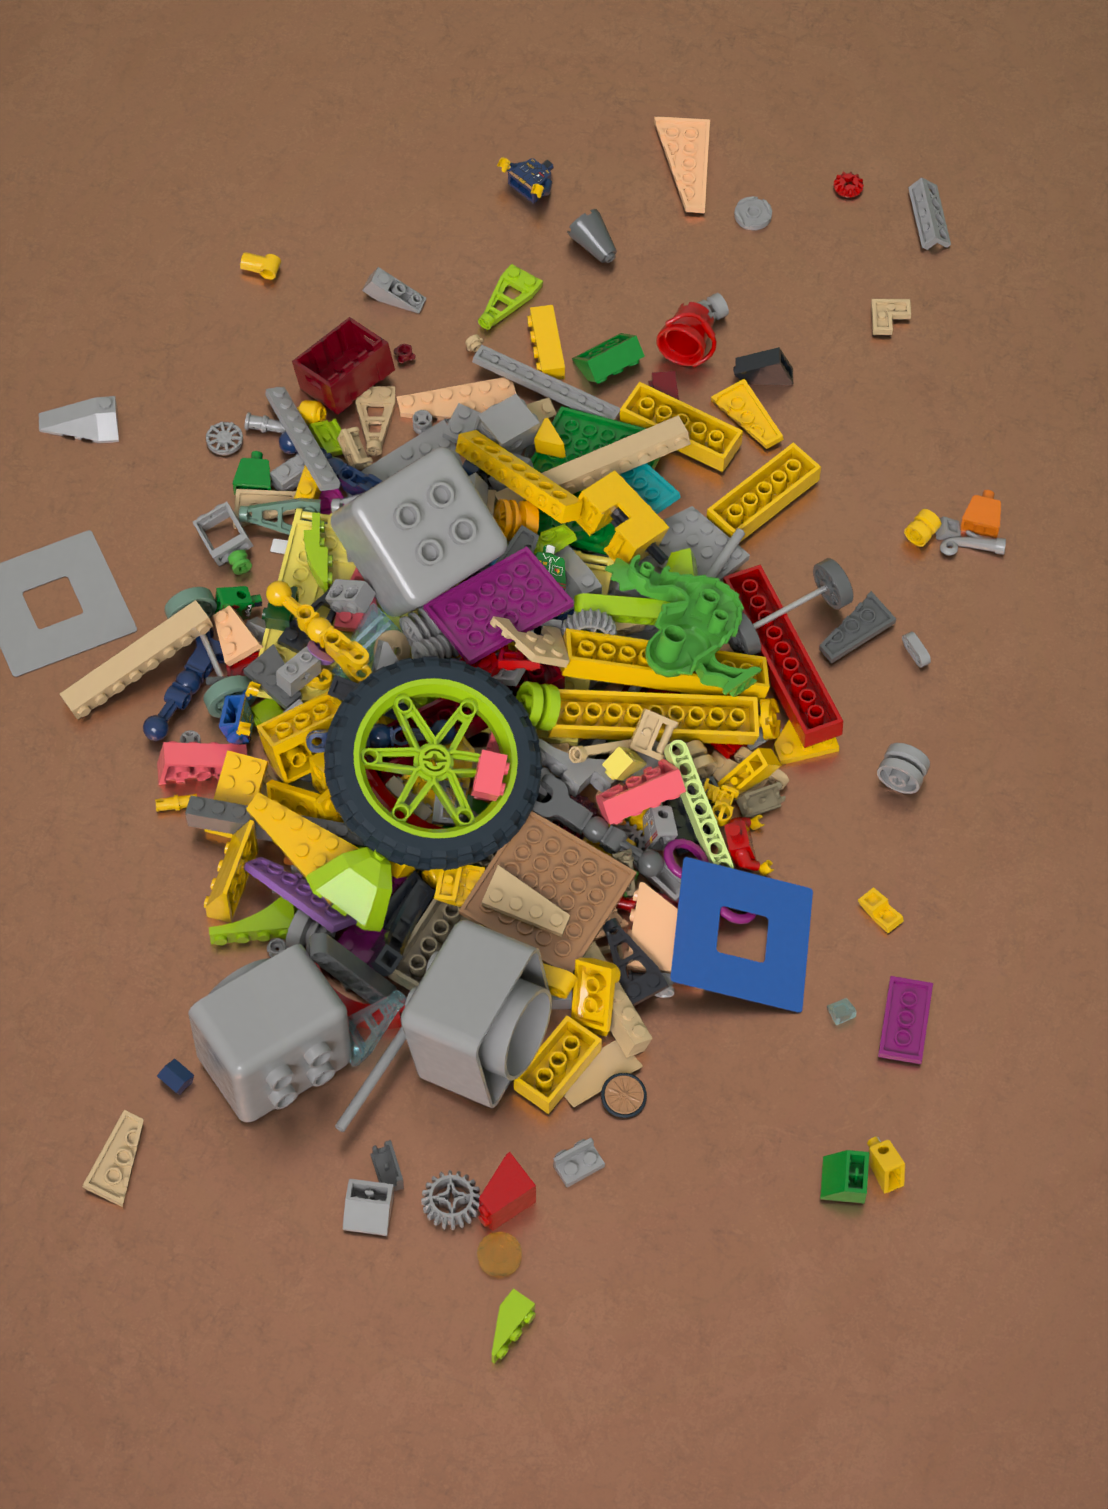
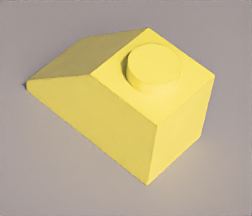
M619 746L602 765L606 768L605 773L612 780L623 781L645 767L647 763L633 749Z

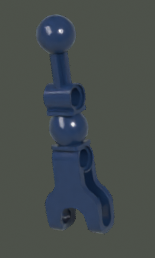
M283 432L279 437V447L281 450L289 455L298 453L287 432ZM320 447L339 479L340 486L352 496L364 493L382 482L373 474H364L356 468L348 466L342 459L332 457L331 453L327 454L326 450Z
M211 627L206 636L218 663H225L220 641L212 639L214 630ZM200 636L196 638V649L184 666V670L177 675L176 680L167 689L164 695V702L166 704L158 715L149 716L144 721L143 732L149 740L159 741L167 736L169 719L177 708L184 710L188 706L192 695L199 690L201 684L214 669Z
M437 720L433 723L432 727H429L435 737L448 720ZM378 723L372 728L366 746L367 748H388L390 745L394 746V744L403 746L408 742L406 739L398 741L395 738L396 732L402 730L400 725L393 728L392 726L388 727L385 724ZM455 725L449 730L440 744L447 746L453 742L457 734ZM411 728L417 741L426 740L419 728ZM329 729L312 730L307 734L306 744L311 752H324ZM319 737L322 739V743L314 745L312 740Z

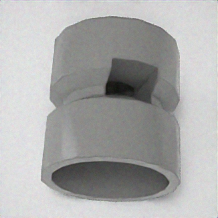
M719 293L707 297L706 300L697 302L709 310L708 315L710 318L713 316L714 321L729 314L728 305Z

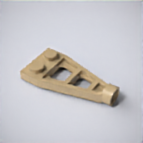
M372 386L356 399V409L365 437L368 455L378 456L382 453V445L395 409V386ZM384 407V411L381 417H369L366 408ZM381 424L380 433H370L368 425Z
M631 739L585 747L573 746L569 750V759L573 763H581L586 760L587 756L608 753L610 756L619 746L628 748Z

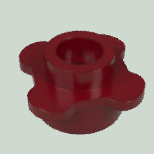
M401 344L394 349V354L397 355V362L400 364L408 360L413 361L416 358V355L412 352L411 345Z

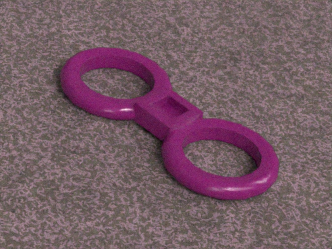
M674 839L668 842L664 849V861L667 867L680 879L682 868L675 862L673 857L674 849H687L698 860L709 862L706 853L701 847L687 839ZM725 906L720 909L722 917L736 924H747L756 916V914L749 912L746 914H736Z

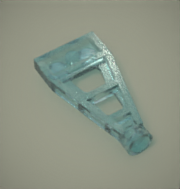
M395 990L388 997L348 1017L352 1052L349 1062L352 1067L359 1066L373 1052L397 1012L405 1005L406 997L402 992ZM378 1009H380L384 1016L379 1025H377L372 1016ZM366 1021L371 1030V1034L365 1042L356 1028L357 1024Z

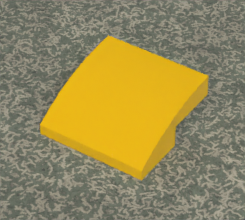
M465 865L458 869H440L434 899L461 907L486 870L485 867Z

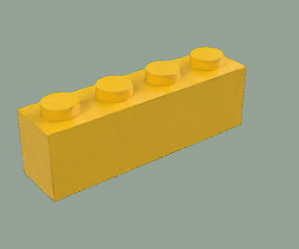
M553 305L530 307L527 324L528 327H532L530 340L531 343H535L533 356L534 359H538L536 370L558 380L565 379V364Z

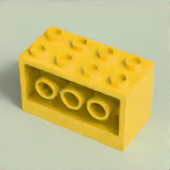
M328 691L256 726L269 764L285 784L294 782L311 773L309 757L316 753L308 749L306 736L312 730L329 729L334 715L341 704L339 699L327 695ZM316 737L312 740V743L314 745H320L322 743V739Z

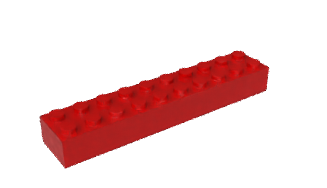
M761 564L723 577V583L729 585V588L740 594L739 599L744 607L743 612L752 624L783 608ZM787 613L756 629L761 643V651L756 656L766 657L769 681L803 747L806 748L842 735L843 719Z

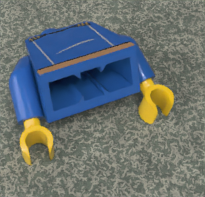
M250 681L247 690H244L241 695L225 696L219 728L229 743L238 745L247 744L251 741L254 717L248 701L252 698V695L257 696L261 684Z

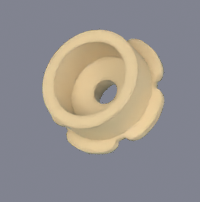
M477 334L472 335L465 342L468 351L477 352L484 339L480 338Z

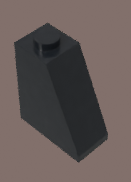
M780 347L735 358L736 366L733 367L735 377L739 378L740 381L745 379L750 385H793V367Z

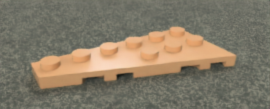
M654 116V123L685 211L705 213L710 120Z
M502 377L398 396L397 404L401 417L413 418L415 412L426 410L433 418L444 420L451 419L458 403L482 413L492 405L498 404L516 394L513 381Z

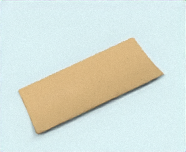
M615 1040L601 1048L600 1053L571 1086L564 1097L573 1107H576L601 1092L603 1084L612 1075L618 1073L631 1074L643 1067V1065L634 1055L626 1058L618 1042Z

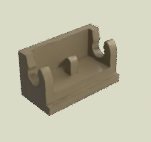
M781 782L745 793L736 801L742 816L750 818L781 807V804L786 799L785 796H780L779 790L782 789Z

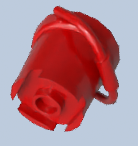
M689 302L688 305L683 303L678 308L676 314L665 322L666 325L657 335L656 344L666 359L681 366L697 367L713 356L717 341L715 338L716 334L712 329L714 318L713 316L710 318L708 315L709 310L696 302ZM709 337L712 341V347L709 353L704 356L706 341Z

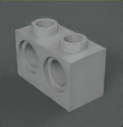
M335 579L325 600L331 605L330 608L338 613H366L376 592L366 581Z

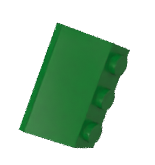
M619 333L573 357L572 360L588 381L601 383L607 380V376L621 373L624 367L638 364L640 362L639 359L645 357L636 335Z

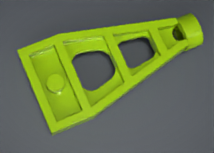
M511 264L500 276L484 313L478 319L479 325L489 330L493 325L531 300L543 286V281ZM507 286L522 292L515 299H511L503 294ZM498 300L508 305L503 311L494 308Z

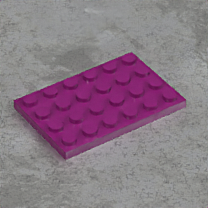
M526 546L423 605V610L467 664L472 665L514 641L506 639L501 634L503 630L500 627L494 628L490 624L493 616L509 619L518 632L527 633L572 608L574 601Z

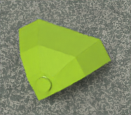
M364 847L342 853L306 876L313 894L320 899L325 897L333 903L331 907L344 916L350 915L357 921L356 925L361 929L378 932L382 930L392 893V874L388 858L376 852V849L372 851L370 848Z

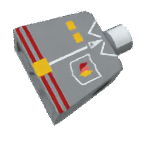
M661 802L660 806L649 808L643 816L645 850L648 848L650 850H664L667 843L678 836L671 806H663Z

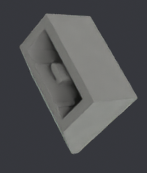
M349 1179L345 1199L343 1230L387 1236L394 1199V1185Z

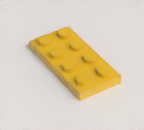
M227 750L214 800L248 806L257 792L260 793L269 762ZM205 829V832L231 839L233 834Z

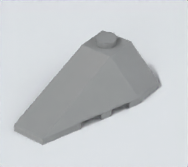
M115 396L95 397L39 413V432L59 436L70 435L75 436V439L79 440L82 438L90 439L94 443L119 442Z
M569 545L555 553V556L565 560V592L573 601L574 596L581 593L602 595V585L591 569ZM573 606L572 608L566 610L565 612L574 609V606Z

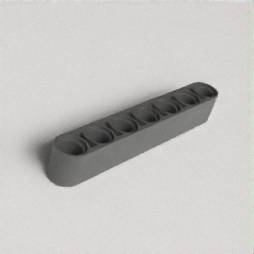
M314 933L310 936V959L372 1005L397 1003V991L394 984L328 934Z

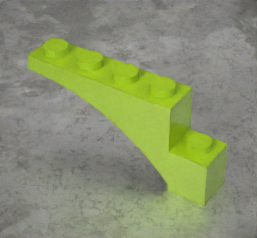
M280 897L271 905L252 916L233 923L209 927L211 944L225 945L231 942L247 943L253 940L286 939L288 929L298 909L289 901Z

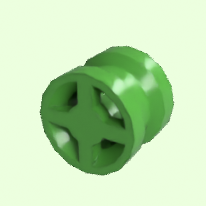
M245 550L234 551L228 556L229 564L233 565L232 570L237 575L244 574L252 568V563L247 559L248 554Z

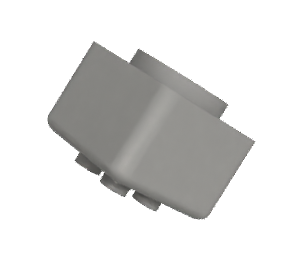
M438 447L343 505L334 511L331 516L332 529L363 579L376 592L375 598L383 611L391 617L402 616L427 604L503 555L507 549V539L455 454L446 447Z
M461 920L454 925L440 950L434 952L429 959L426 973L418 987H413L409 992L401 1015V1025L420 1078L490 1108H494L499 1103L511 1080L520 1077L533 1061L549 1024L552 997L540 950L469 920Z
M301 944L293 945L272 958L249 963L231 973L215 986L206 997L197 1001L188 1012L197 1058L238 1118L243 1122H253L274 1109L285 1108L300 1093L312 1086L317 1087L325 1084L334 1076L335 1072L349 1063L352 1056L346 1006L315 962L310 959V955Z

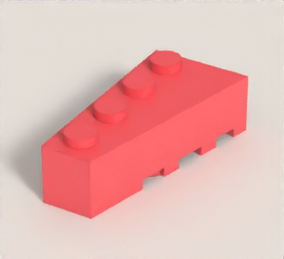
M163 742L157 762L158 784H166V780H176V783H183L187 778H197L198 781H204L211 776H216L219 779L227 750L247 755V746L245 744H219L217 742Z
M663 758L658 761L659 766L653 769L651 766L645 768L643 775L631 776L626 779L625 785L617 784L597 795L596 799L602 818L610 825L619 824L629 816H637L645 809L658 807L661 805V802L680 797V794L686 792L680 770Z

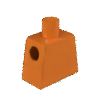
M984 490L982 496L973 495L962 517L960 530H970L975 534L997 539L1000 528L1001 501L994 499L995 493L993 491Z

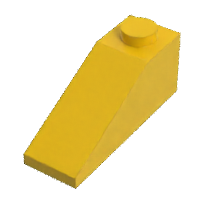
M757 748L717 784L720 789L722 785L737 789L740 795L768 778L782 765L772 749Z

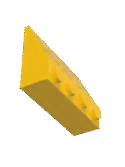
M249 820L233 834L231 841L226 843L224 860L221 859L219 861L217 869L219 873L217 878H213L211 894L206 896L204 901V908H206L207 917L232 923L250 873L244 870L245 863L256 859L259 851L253 820Z

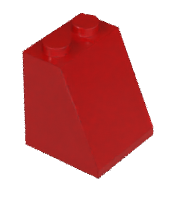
M511 1152L505 1155L479 1197L478 1218L483 1226H488L492 1232L536 1203V1185Z

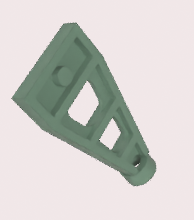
M298 498L240 506L239 522L254 523L290 535L292 525L283 521V512L301 508L303 511L321 514V500ZM263 511H278V521L265 520L263 518Z

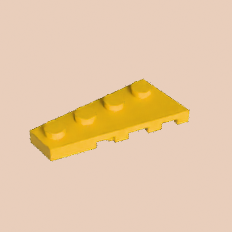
M745 379L711 396V401L766 449L784 440L783 435Z

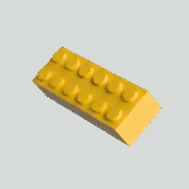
M639 382L621 407L619 421L643 428H650L679 415L688 431L691 444L677 451L724 472L742 445L743 430Z
M793 442L709 507L706 518L730 538L737 528L742 529L745 532L742 538L744 540L820 480L821 466Z

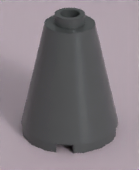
M597 209L590 210L592 213L588 216L584 213L570 225L571 231L567 230V233L601 263H610L616 258L617 250L600 212Z

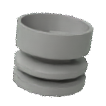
M423 606L418 608V615L410 612L408 617L403 616L399 620L402 633L407 638L410 647L416 641L443 634L423 610Z
M298 909L288 929L286 947L289 948L293 945L301 944L310 955L309 938L312 934L326 933L335 939L336 932L328 931L321 924Z

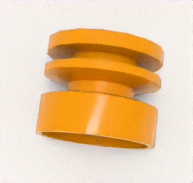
M499 499L497 501L493 517L504 533L507 542L512 540L522 525L537 534L539 510L529 501L521 500L518 503L515 500L508 501L507 499Z

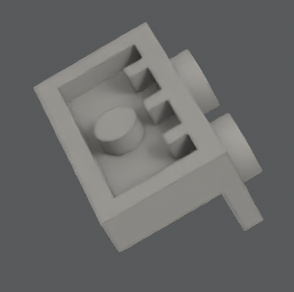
M592 1138L578 1141L574 1147L569 1150H561L553 1158V1167L566 1187L605 1167L603 1159L594 1147Z

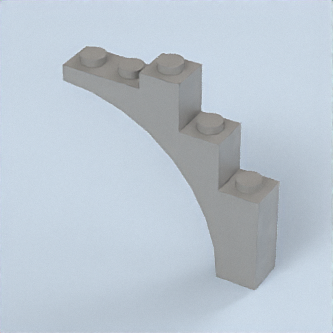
M539 739L542 764L551 770L554 775L561 778V781L568 788V793L576 797L589 783L597 790L604 792L622 781L612 780L605 773L606 768L602 764L607 759L586 758L584 762L573 763L569 759L568 753ZM655 740L652 751H656L659 742ZM637 751L636 753L647 764L631 776L643 775L645 768L651 766L653 769L659 766L658 761L660 760Z

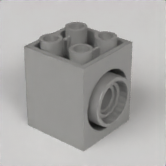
M514 394L479 414L474 430L479 431L510 453H517L534 443L540 422L538 417L527 408L525 401L520 399L517 394Z

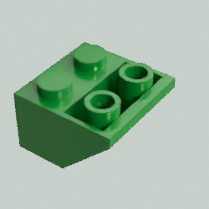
M845 1150L823 1156L820 1199L865 1204L869 1152Z

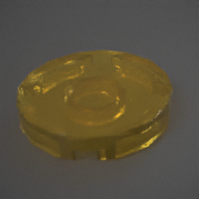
M491 1233L479 1243L477 1250L478 1263L489 1275L507 1276L513 1273L520 1265L522 1257L521 1245L509 1233Z

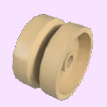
M693 740L686 743L699 778L703 779L712 776L717 769V763L711 755H706L707 749L702 741ZM679 748L673 754L678 756L680 754ZM680 765L681 774L687 775V768Z

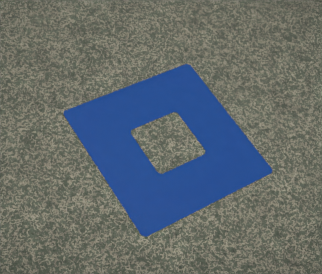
M685 857L682 867L671 981L794 1012H802L813 890L808 887ZM725 906L768 918L764 962H757L717 951L721 907Z

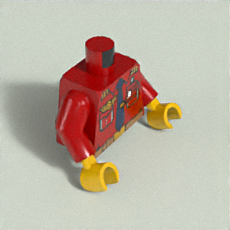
M759 814L752 818H732L729 824L724 825L729 851L736 868L752 871L759 870L763 876L773 872L774 869L770 868L773 865L772 861L766 860L762 864L757 861L750 828L756 830L764 826V824L759 822V819L763 818V816Z

